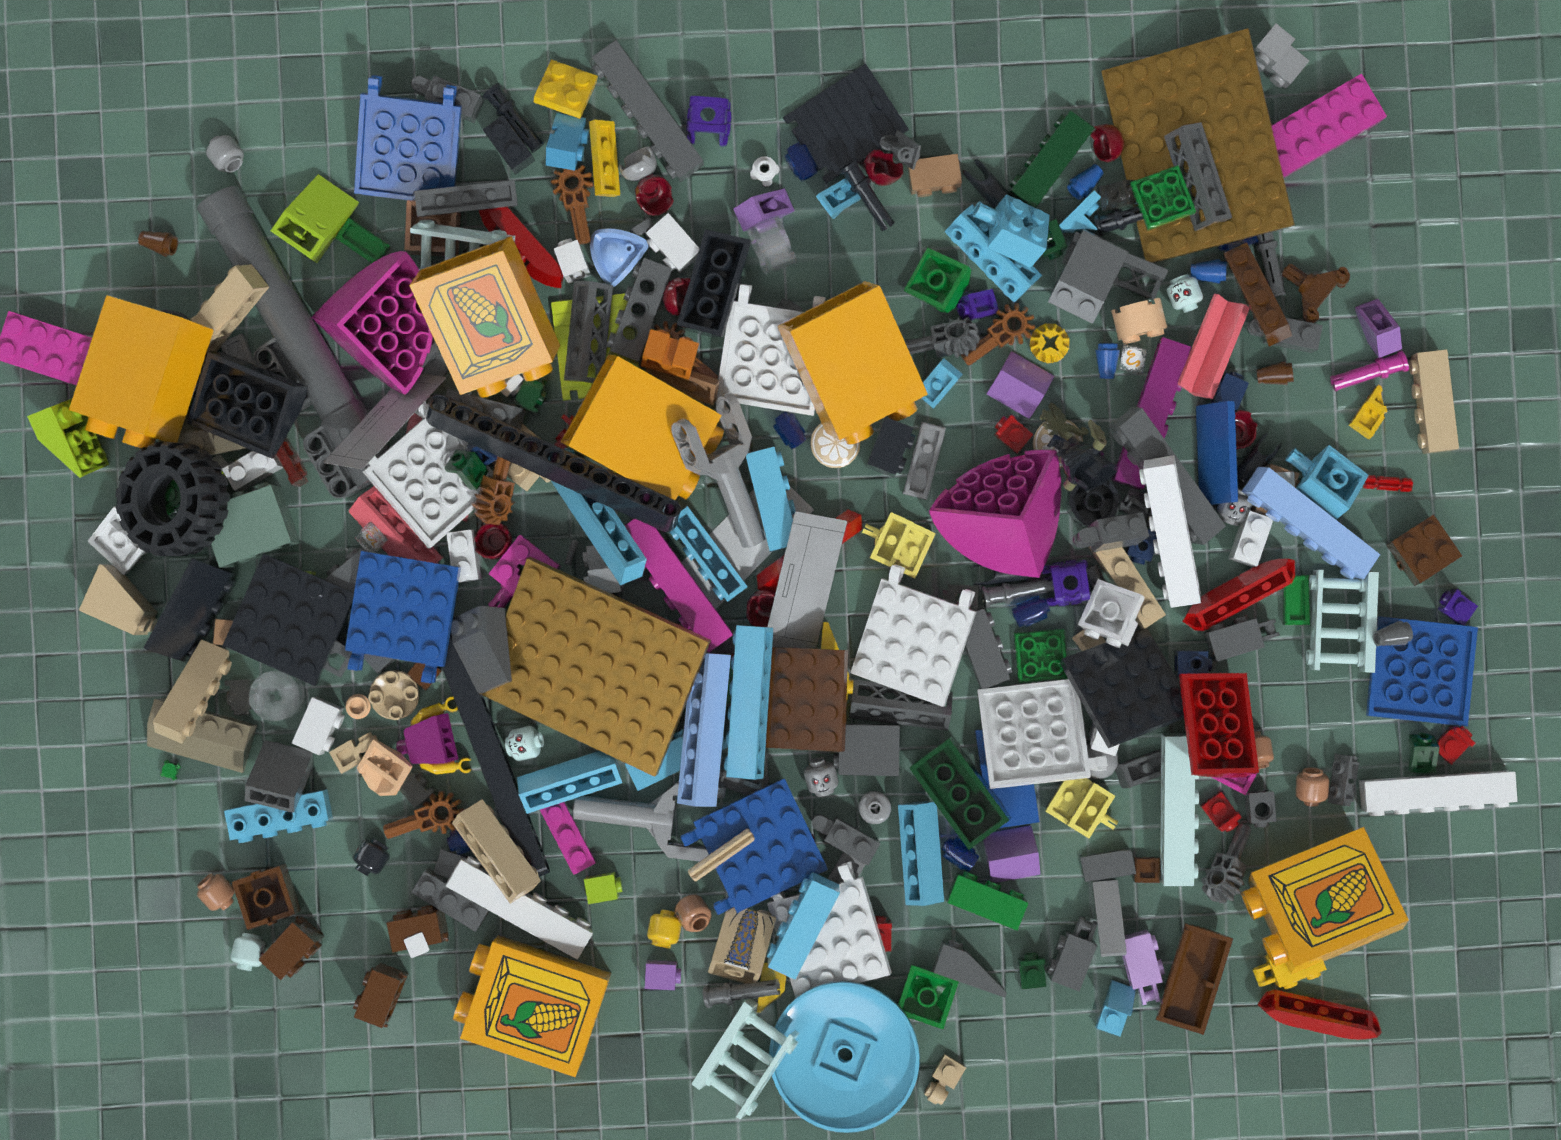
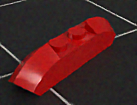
M508 207L478 210L489 232L500 229L507 232V235L515 236L514 242L523 263L530 262L526 267L530 277L546 286L562 288L563 273L560 265Z
M849 509L835 518L847 521L842 544L863 529L861 514ZM785 555L757 575L758 590L769 589L776 592Z
M1275 559L1264 562L1204 594L1201 597V603L1193 604L1182 622L1196 631H1205L1211 626L1286 587L1295 578V560Z
M1279 990L1266 992L1257 1004L1276 1021L1296 1028L1356 1040L1376 1038L1382 1033L1377 1016L1373 1011Z

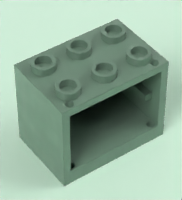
M266 482L254 486V491L244 493V491H239L230 495V502H228L227 510H229L228 516L222 524L224 527L211 543L219 567L233 568L259 559L263 554L270 555L301 544L281 487Z

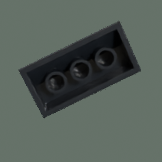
M705 229L677 325L689 332L709 337L724 336L752 242L751 240Z

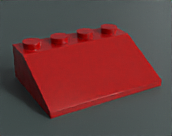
M1247 673L1180 674L1191 775L1236 778L1259 773Z

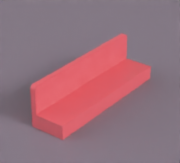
M1219 294L1213 295L1179 378V386L1194 396L1214 398L1249 312L1248 306L1241 303L1228 302Z
M375 486L359 496L349 509V513L364 529H368L371 526L381 532L380 534L383 535L381 538L384 540L381 542V548L388 555L432 563H439L443 557L433 546L429 549Z

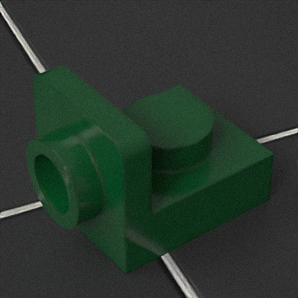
M1056 219L1050 221L1048 226L1047 244H1052V248L1045 250L1041 255L1042 259L1048 257L1049 261L1063 256L1062 251L1067 248Z
M456 450L444 468L448 473L458 474L470 490H477L483 481V475L486 476L489 472L475 452Z
M1428 733L1410 734L1408 739L1411 744L1408 767L1410 772L1436 773L1440 747L1434 735Z
M1037 952L1023 954L1024 958H1018L1021 989L1047 987L1044 967L1045 958L1039 956Z

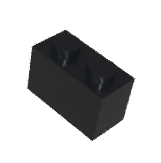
M503 115L483 129L488 139L515 175L535 161L531 152Z

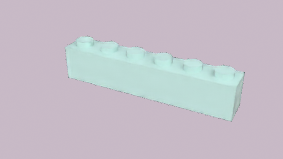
M1161 733L1160 882L1163 886H1194V879L1198 878V864L1194 863V854H1198L1199 845L1198 839L1194 838L1195 829L1199 827L1198 814H1195V804L1199 803V791L1195 789V779H1199V776L1191 775L1186 733Z

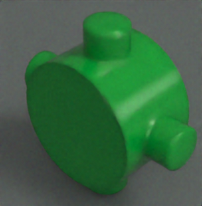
M165 760L160 776L172 778L174 781L177 779L176 775L181 765L179 763H169L168 760Z

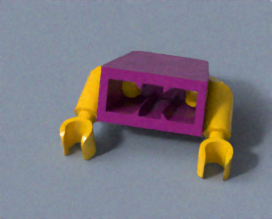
M454 697L447 698L444 704L437 703L421 709L411 720V726L404 729L405 739L397 741L396 744L397 751L402 753V755L408 754L412 764H419L422 769L433 774L454 773L456 770L468 773L472 770V768L463 769L461 767L463 761H471V758L462 757L459 762L454 761L458 760L449 714H444V711L447 710L449 712L458 711V707L454 709L448 707V702L455 700Z

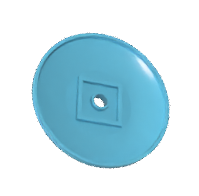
M846 981L830 982L815 986L794 999L783 1011L775 1025V1029L786 1037L795 1030L799 1032L795 1039L798 1041L796 1048L791 1054L786 1053L772 1075L775 1086L785 1103L798 1116L819 1128L844 1133L874 1128L893 1117L903 1107L914 1089L920 1066L919 1045L914 1028L897 1003L873 987ZM772 1038L769 1055L775 1057L782 1046ZM848 1048L852 1052V1058L850 1060L841 1059L839 1050Z

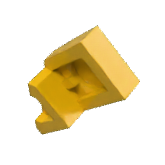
M1380 385L1374 388L1348 425L1368 440L1373 437L1385 418L1384 414L1388 412L1387 407L1383 404L1381 395L1383 390Z
M768 963L763 964L760 982L778 979L780 989L777 990H780V995L758 997V1013H761L768 1005L779 999L785 991L786 975L768 968Z

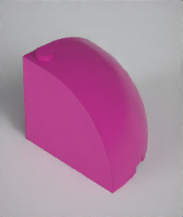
M399 251L378 259L357 273L337 290L312 318L366 370L390 388L406 395L423 370L422 366L427 353L429 354L433 335L409 286L420 270L407 252Z
M1057 450L1025 451V455L1010 458V454L980 464L957 478V484L950 490L945 489L929 510L931 518L940 534L961 554L986 568L1006 574L1039 578L1054 543L1060 514L1061 473L1059 459L1056 455Z

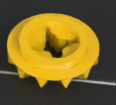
M1045 323L1036 328L1032 333L1030 349L1032 354L1041 362L1055 363L1067 354L1070 338L1065 329L1057 324ZM1042 335L1049 339L1057 336L1058 338H1056L1054 345L1058 351L1052 347L1043 351L1042 348L1046 341Z

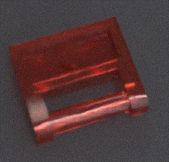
M283 441L276 456L288 474L290 484L301 487L308 483L305 477L308 473L301 462L297 463L294 459L293 454L295 451L290 443Z

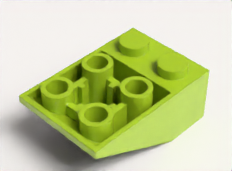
M318 174L284 210L270 231L315 263H318L359 202Z
M72 398L27 416L37 439L79 478L109 465L106 453L102 449L96 433L85 430L88 416L69 410Z

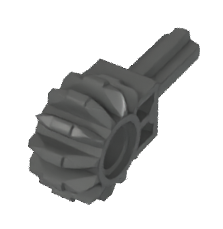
M959 315L956 320H952L949 317L948 323L931 326V336L905 341L910 355L935 349L937 358L954 354L958 359L960 354H965L968 357L969 350L976 351V344L979 343L980 336L977 325L972 323L969 317L963 320Z
M1244 824L1237 826L1227 853H1216L1211 869L1205 870L1206 876L1201 878L1204 884L1201 889L1212 901L1223 904L1227 900L1234 901V896L1241 894L1239 888L1245 885L1242 878L1247 866L1240 861V857L1251 833V828Z

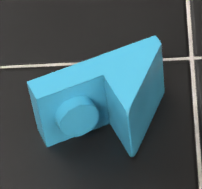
M846 178L816 196L833 219L844 209L861 199L858 193L850 190L851 185Z
M1095 190L1059 225L1062 233H1082L1083 229L1091 233L1097 231V228L1084 216L1087 214L1090 217L1100 207L1097 202L1101 196Z
M943 358L923 382L928 395L922 397V399L934 409L963 374Z
M1111 980L1095 1027L1120 1037L1127 1016L1132 1014L1136 989L1133 990L1131 986Z

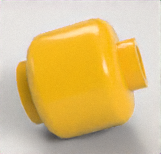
M661 910L660 914H653L650 917L647 937L652 940V945L671 948V945L679 941L682 926L675 917V912Z

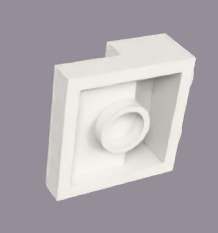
M114 506L88 542L116 569L125 575L130 572L140 557L146 554V552L128 538V533L120 525L119 521L121 519L117 514L116 506Z
M1098 579L1078 625L1085 630L1084 634L1098 640L1099 636L1107 638L1106 643L1118 648H1120L1121 644L1128 646L1138 625L1135 619L1145 597Z

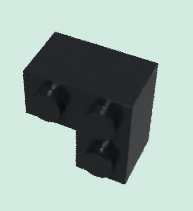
M885 417L866 467L894 478L896 473L901 474L907 458L903 457L905 449H911L916 435L912 434L913 427Z

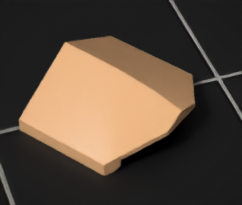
M373 739L357 770L362 774L371 790L379 796H391L398 793L413 766L402 753Z

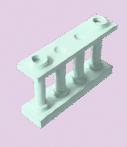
M420 220L410 228V233L422 235L421 268L419 270L431 266L432 236L445 238V260L455 257L456 240L469 242L470 252L478 249L480 244L489 245L512 236L507 235V232L501 230L485 232L438 225L432 220Z
M1313 570V575L1309 577V589L1312 590L1310 650L1306 652V664L1309 665V670H1320V663L1356 664L1359 667V672L1375 673L1376 645L1372 636L1373 632L1377 631L1379 572H1368L1364 579L1351 580L1323 578L1324 570ZM1323 588L1359 589V592H1362V602L1358 604L1322 603ZM1322 613L1358 614V617H1361V627L1357 629L1321 628ZM1321 638L1357 639L1360 642V652L1356 654L1320 653Z
M752 998L743 1003L692 1082V1085L698 1090L706 1085H712L742 1108L736 1116L738 1119H742L745 1115H752L758 1106V1103L755 1101L786 1053L791 1054L798 1044V1041L795 1039L799 1032L795 1030L786 1037L758 1017L757 1012L754 1011L758 1003ZM745 1024L754 1025L782 1046L775 1057H772L743 1036L744 1033L741 1030ZM732 1044L735 1046L738 1044L769 1066L761 1078L730 1057L731 1053L728 1051ZM719 1064L721 1066L726 1065L755 1086L748 1099L717 1077L718 1074L715 1071Z

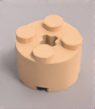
M1154 299L1155 304H1152V302L1148 303V300L1122 306L1120 307V313L1116 309L1112 310L1118 340L1129 344L1140 341V336L1147 334V337L1150 338L1164 335V329L1167 328L1161 299Z

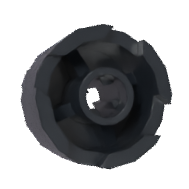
M1110 481L1088 491H1085L1077 483L1075 488L1068 492L1066 500L1067 510L1071 518L1079 525L1089 527L1096 520L1114 517L1120 503L1118 491ZM1090 495H1092V499L1096 497L1098 503L1095 504V509L1087 504V501L1090 500Z

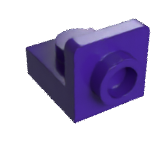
M993 289L967 294L960 298L957 304L958 315L963 320L968 317L972 321L993 316L999 310Z
M1451 589L1450 591L1446 590L1439 599L1441 604L1437 610L1458 625L1465 626L1478 606L1463 596L1459 589Z

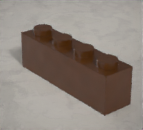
M1247 242L1224 253L1227 265L1268 346L1270 347L1291 337L1292 333L1289 324Z

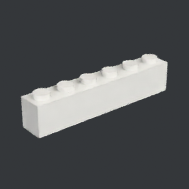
M1175 456L1144 460V467L1140 470V479L1142 485H1147L1148 493H1144L1146 508H1151L1153 515L1149 516L1151 531H1156L1157 539H1153L1155 553L1161 556L1162 562H1158L1160 577L1165 576L1166 584L1162 585L1164 599H1169L1171 608L1201 603V591Z
M1509 770L1359 780L1361 810L1369 812V816L1385 815L1384 811L1394 810V814H1409V809H1419L1420 813L1435 812V807H1444V811H1457L1459 806L1469 805V809H1484V804L1493 803L1494 807L1500 808L1509 807V802H1518L1516 774L1514 771Z
M463 856L461 857L448 879L446 887L578 960L593 934L589 922L580 917H577L575 920L568 916L569 912L559 905L555 907L550 906L546 903L547 899L537 893L533 895L527 893L510 904L488 872L480 867V861L471 856H468L467 859Z

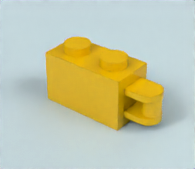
M1268 955L1264 956L1265 964L1252 969L1259 987L1274 982L1278 987H1283L1284 989L1298 985L1297 981L1307 978V980L1315 979L1321 976L1322 971L1327 970L1323 961L1290 975L1285 963L1274 967ZM1270 970L1272 976L1266 978L1264 971Z

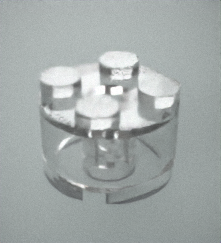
M779 216L747 230L748 236L752 241L751 245L755 254H757L764 275L774 273L797 263L795 253L791 250V243Z
M279 670L261 674L250 688L249 704L255 713L265 720L280 721L296 715L305 702V692L301 680ZM275 691H280L279 696L282 697L280 700H275V695H273Z

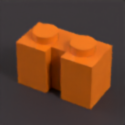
M651 329L644 349L641 366L689 380L699 343L694 342V340L688 337H681L679 340L673 339L664 330L655 331Z

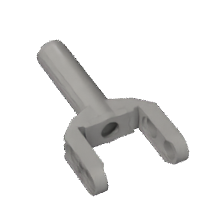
M727 392L718 397L716 411L722 415L720 421L729 445H725L707 456L696 427L688 420L680 419L673 423L671 431L685 468L698 475H707L717 480L743 548H749L765 540L764 533L738 468L748 454L752 435L738 399L732 393ZM725 401L729 404L730 410L727 408ZM733 424L737 426L739 433L735 430ZM681 426L684 428L686 435L683 433Z
M679 781L650 804L585 795L574 800V819L647 828L668 858L700 862L709 855L705 846L688 845L685 847L684 844L668 842L672 837L676 804L674 795L678 796ZM718 786L717 798H725L726 787Z

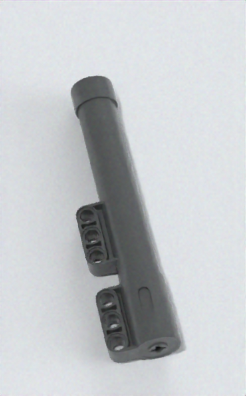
M230 186L208 196L197 206L199 214L210 233L216 236L232 266L252 264L269 286L255 306L274 338L255 350L254 362L256 366L278 375L282 373L284 377L308 386L301 411L313 405L322 422L319 428L304 438L303 447L329 493L335 498L351 497L372 485V482L362 472L368 466L366 465L363 469L334 465L331 471L328 468V464L323 462L351 431L360 424L369 412L363 401H359L262 233L253 217V210L238 186ZM268 352H270L272 356V360L270 363H268L266 359V355ZM317 438H319L322 443L320 449H318L315 444ZM387 443L375 455L376 458H379L385 451L389 449ZM341 481H344L346 484L345 492L340 488Z

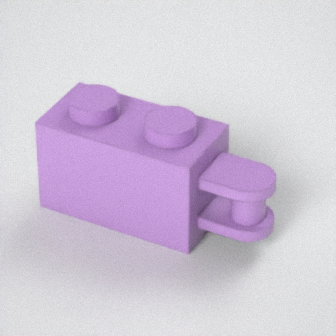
M1147 930L1125 935L1127 954L1122 955L1130 986L1133 990L1138 988L1142 1005H1147V1002L1152 1000L1159 1002L1160 997L1156 984L1163 982L1161 975L1165 974L1161 959L1157 960L1155 950H1158V944L1155 935L1151 936ZM1151 985L1152 990L1144 992L1143 987Z

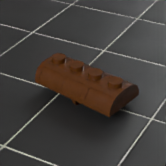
M1184 924L1155 1020L1204 1035L1233 938L1196 925Z

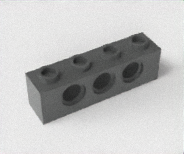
M646 258L642 260L641 264L637 263L631 276L636 278L633 287H627L623 300L627 301L624 310L619 309L615 323L619 324L616 334L611 332L606 345L610 347L609 355L619 356L633 364L639 362L672 268ZM644 281L649 282L653 287V291L651 293L642 292L640 283ZM636 304L641 305L644 309V315L640 317L635 316L631 311V307ZM632 328L636 333V338L633 340L626 339L623 336V329Z

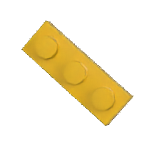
M596 119L589 121L595 196H620L614 121Z

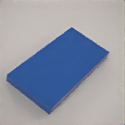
M1225 401L1196 406L1199 489L1210 504L1238 502L1234 401Z
M982 729L975 730L981 776L989 786ZM1034 784L991 789L1012 817L1000 828L1040 822Z

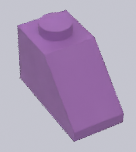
M785 188L753 196L734 208L743 232L764 226L795 211Z
M1379 299L1355 307L1367 342L1378 358L1402 349L1400 326Z

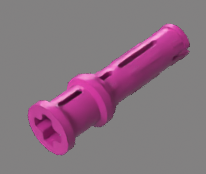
M1399 350L1395 355L1377 358L1374 363L1341 374L1330 376V381L1334 385V391H1338L1376 377L1385 379L1390 374L1399 371L1407 372L1409 371V365L1403 350Z

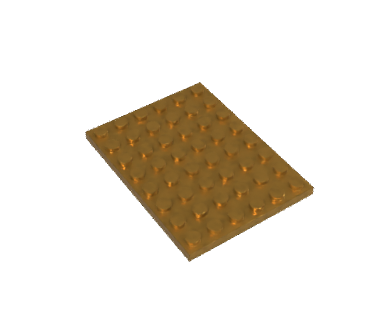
M1248 28L1101 71L1113 124L1121 131L1124 138L1121 158L1133 207H1137L1138 204L1130 186L1132 181L1174 167L1164 136L1181 126L1202 122L1232 218L1227 221L1211 224L1198 231H1194L1190 215L1151 230H1147L1144 220L1137 222L1146 261L1155 263L1295 226ZM1177 136L1174 139L1177 148L1180 150L1181 141L1179 136ZM1184 161L1183 167L1185 172L1188 173L1189 166L1188 163ZM1192 184L1191 192L1192 195L1196 197L1197 191L1195 186ZM1200 208L1199 217L1201 222L1206 219L1203 210Z
M527 558L505 616L512 681L481 695L654 777L657 776L711 640L535 558Z

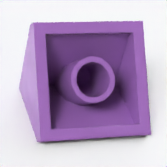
M1011 351L986 395L1030 419L1046 394L1054 375Z
M1031 825L996 831L983 839L990 880L997 883L1040 875L1039 853Z

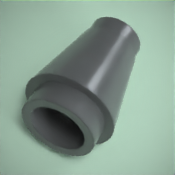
M1397 621L1373 632L1372 637L1376 646L1406 645L1413 639V631L1408 622Z

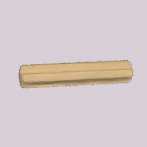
M745 829L688 870V874L692 880L698 881L755 840L754 835L749 829Z

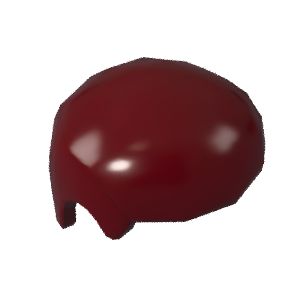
M1111 124L1094 126L1096 130L1090 136L1094 139L1093 148L1095 155L1100 161L1104 162L1116 160L1124 148L1123 134L1116 126Z
M873 150L864 161L867 176H869L874 184L879 186H889L899 180L904 174L903 164L895 163L892 153Z
M649 175L641 179L635 189L637 204L648 215L659 216L666 213L674 202L671 185L660 175Z
M675 278L665 287L663 302L665 309L672 315L680 316L690 282L689 278Z
M1235 411L1236 449H1244L1250 446L1256 438L1258 424L1252 419L1249 411Z
M486 523L480 527L474 536L475 551L486 559L497 560L501 558L512 545L511 532L502 523L499 525Z
M769 589L759 590L750 596L746 605V618L750 625L768 627L775 592Z

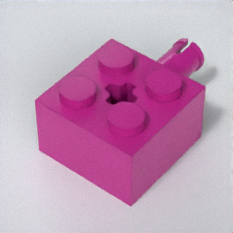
M519 535L489 573L490 576L501 584L502 588L488 605L496 607L499 603L498 608H505L513 598L522 572L520 567L525 565L527 558H535L558 570L561 568V565L523 535Z

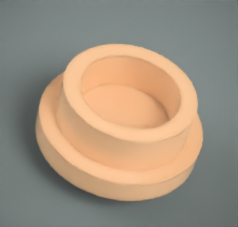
M362 694L352 695L346 702L348 715L355 719L366 717L371 710L369 699Z

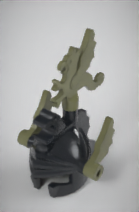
M1050 402L1048 405L1050 410L1046 411L1043 409L1040 419L1046 420L1042 425L1046 430H1052L1049 435H1053V437L1047 444V447L1058 449L1056 455L1061 457L1064 473L1067 475V480L1063 484L1064 488L1072 491L1078 483L1085 491H1088L1110 480L1118 471L1119 466L1104 457L1103 451H1101L1107 444L1106 437L1104 436L1105 433L1101 430V427L1096 425L1094 421L1089 420L1088 425L1091 430V436L1094 438L1093 444L1078 441L1072 433L1084 436L1088 435L1089 430L1085 427L1078 429L1074 425L1065 423L1066 415L1062 413L1060 408H1057L1055 404Z

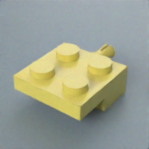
M890 512L885 525L880 530L866 523L864 528L873 532L866 529L862 531V533L875 538V547L870 555V559L890 568L895 564L905 567L904 574L914 579L936 534Z
M1087 778L1062 781L1044 810L1087 838L1091 837L1100 822L1112 830L1116 826L1109 823L1108 820L1115 825L1118 824V820L1106 814L1115 795Z

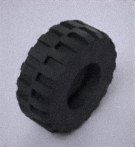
M155 442L137 451L135 457H131L126 463V468L121 472L118 479L120 481L119 487L116 488V511L120 516L121 521L119 522L122 529L128 533V538L134 544H138L137 546L141 550L156 556H188L189 554L201 552L204 547H208L215 540L214 537L220 534L224 527L222 525L224 519L227 518L229 512L227 506L228 502H230V493H227L228 482L225 475L221 472L222 468L217 461L212 460L213 457L209 452L201 450L199 446L193 444ZM172 479L178 484L181 495L180 507L173 520H171L165 508V492Z

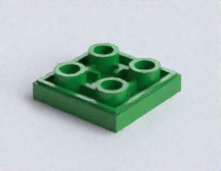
M1179 165L1130 183L1147 230L1196 213Z
M1064 629L1014 633L1018 683L1068 679L1060 665L1061 660L1067 657Z

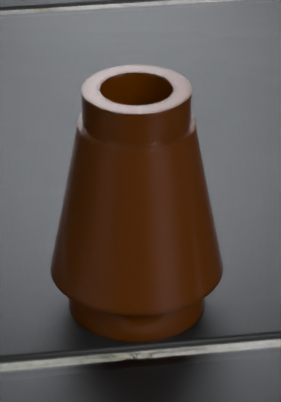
M141 231L138 237L139 245L165 257L168 255L173 256L178 248V238L173 236L171 232Z
M1285 361L1256 369L1258 384L1288 385L1289 382H1294L1292 362L1285 363Z

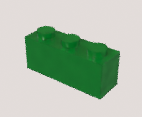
M964 871L963 875L956 873L946 898L947 903L1018 931L1028 906L1027 900L1023 899L1024 894L1010 889L1009 893L1000 890L1001 885L987 880L986 884L977 881L978 876Z

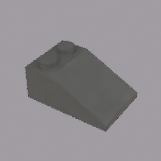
M1083 229L1050 294L1048 302L1093 324L1129 251Z
M478 606L454 617L451 626L453 645L477 692L482 694L511 682L505 608Z

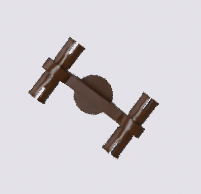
M1288 264L1282 272L1283 277L1299 287L1298 291L1302 297L1304 321L1314 324L1319 320L1318 308L1336 285L1339 288H1344L1350 280V274L1346 267H1340L1339 270L1314 275L1310 273L1307 275L1293 264Z

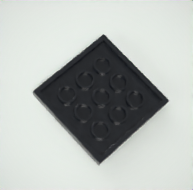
M263 554L222 646L308 684L317 686L351 609L354 592L272 556Z
M1148 628L1135 631L1128 646L1121 644L1120 648L1105 642L1065 657L1060 662L1061 667L1107 748L1114 747L1184 719L1180 683Z

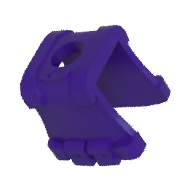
M690 96V108H688L687 120L689 121H687L686 125L687 139L691 144H695L696 132L719 133V145L722 147L727 146L732 119L730 101L726 98ZM711 108L714 110L715 117L712 121L707 122L701 118L700 114L703 109Z
M1069 560L1065 561V563L1062 561L1044 566L1042 574L1051 573L1054 598L1046 599L1047 605L1066 606L1069 603L1073 605L1090 600L1092 592H1089L1086 568H1088L1087 561ZM1068 575L1076 577L1078 581L1077 587L1073 590H1067L1063 585V580Z

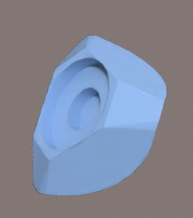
M599 229L591 235L590 251L595 268L602 280L608 285H613V287L627 276L648 249V243L644 238L623 230Z

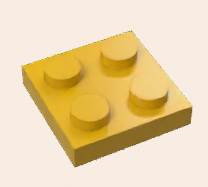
M551 59L534 95L533 102L581 119L597 83L598 76Z

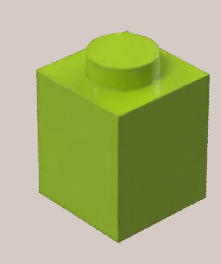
M615 872L588 876L584 879L588 904L616 900L619 898V893L623 892L621 877L616 878Z

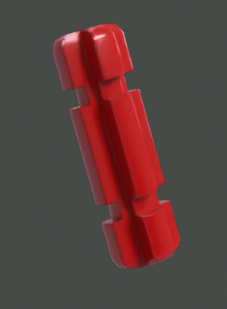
M1369 475L1363 484V488H1376L1377 490L1398 491L1400 489L1401 492H1410L1413 488V480L1411 478H1401L1400 480L1399 477L1377 476L1376 478L1374 475Z

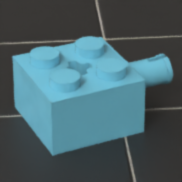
M1007 194L995 209L980 201L976 204L972 216L990 224L987 248L1031 268L1047 248L1049 214Z
M1330 445L1316 455L1312 461L1298 451L1297 448H1294L1285 459V461L1302 472L1303 477L1296 489L1334 519H1338L1350 509L1369 476Z

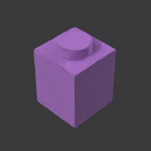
M647 960L645 989L675 990L676 983L681 984V968H677V961Z

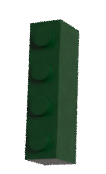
M1071 110L1067 116L1061 114L1053 125L1057 128L1053 135L1047 134L1039 144V147L1042 148L1037 156L1032 154L1024 166L1027 170L1022 176L1017 174L1009 186L1013 188L1010 194L1015 199H1019L1036 208L1094 130L1093 126Z

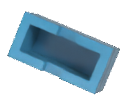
M556 113L552 130L555 132L554 134L550 133L546 146V166L575 171L577 162L583 160L584 146L582 145L587 144L589 138V129H585L586 118L581 117L579 119L570 115Z

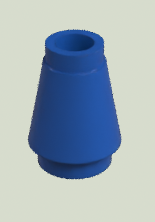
M1093 164L1071 178L1067 189L1077 200L1087 198L1104 173L1098 165Z
M1216 259L1191 264V277H1195L1197 280L1220 284V281H1226V261Z
M1098 343L1095 353L1100 379H1114L1120 353L1118 343Z

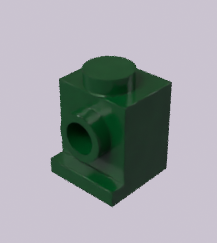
M542 378L533 381L524 380L514 400V404L539 416L540 411L536 408L538 405L542 406L546 400L548 392L545 390L548 381Z

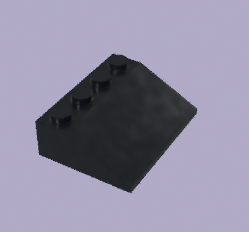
M208 352L187 423L272 459L276 456L301 412L308 386L225 352Z
M192 558L143 648L183 662L189 661L202 637H206L212 628L210 623L212 618L221 612L224 606L222 601L224 596L233 590L236 584V580H234L236 573L227 568L219 567L218 563L212 560Z

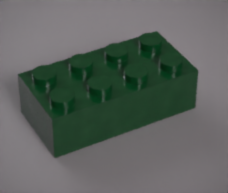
M950 737L909 767L969 850L1012 818L953 737Z

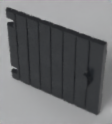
M866 63L783 117L787 125L794 120L798 124L792 130V133L817 171L824 167L827 168L829 173L822 177L826 184L840 176L841 174L838 170L848 162L857 158L858 163L866 159L871 151L880 150L882 148L880 140L883 136H895L896 130L901 131L903 134L909 131V128Z

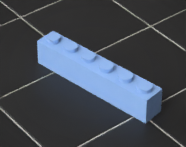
M1257 467L1241 491L1248 496L1247 501L1258 508L1261 506L1267 511L1266 515L1270 519L1283 523L1285 525L1284 529L1288 533L1301 537L1306 547L1313 551H1319L1323 554L1321 558L1331 565L1336 564L1341 568L1340 573L1351 580L1353 578L1364 579L1380 556L1377 551L1269 467Z
M706 653L688 697L677 803L716 807L731 655Z

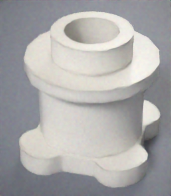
M767 156L760 157L753 163L750 176L753 180L761 181L763 186L769 187L772 185L773 177L779 173V167L772 158ZM762 167H768L769 171L763 173L760 171V169Z

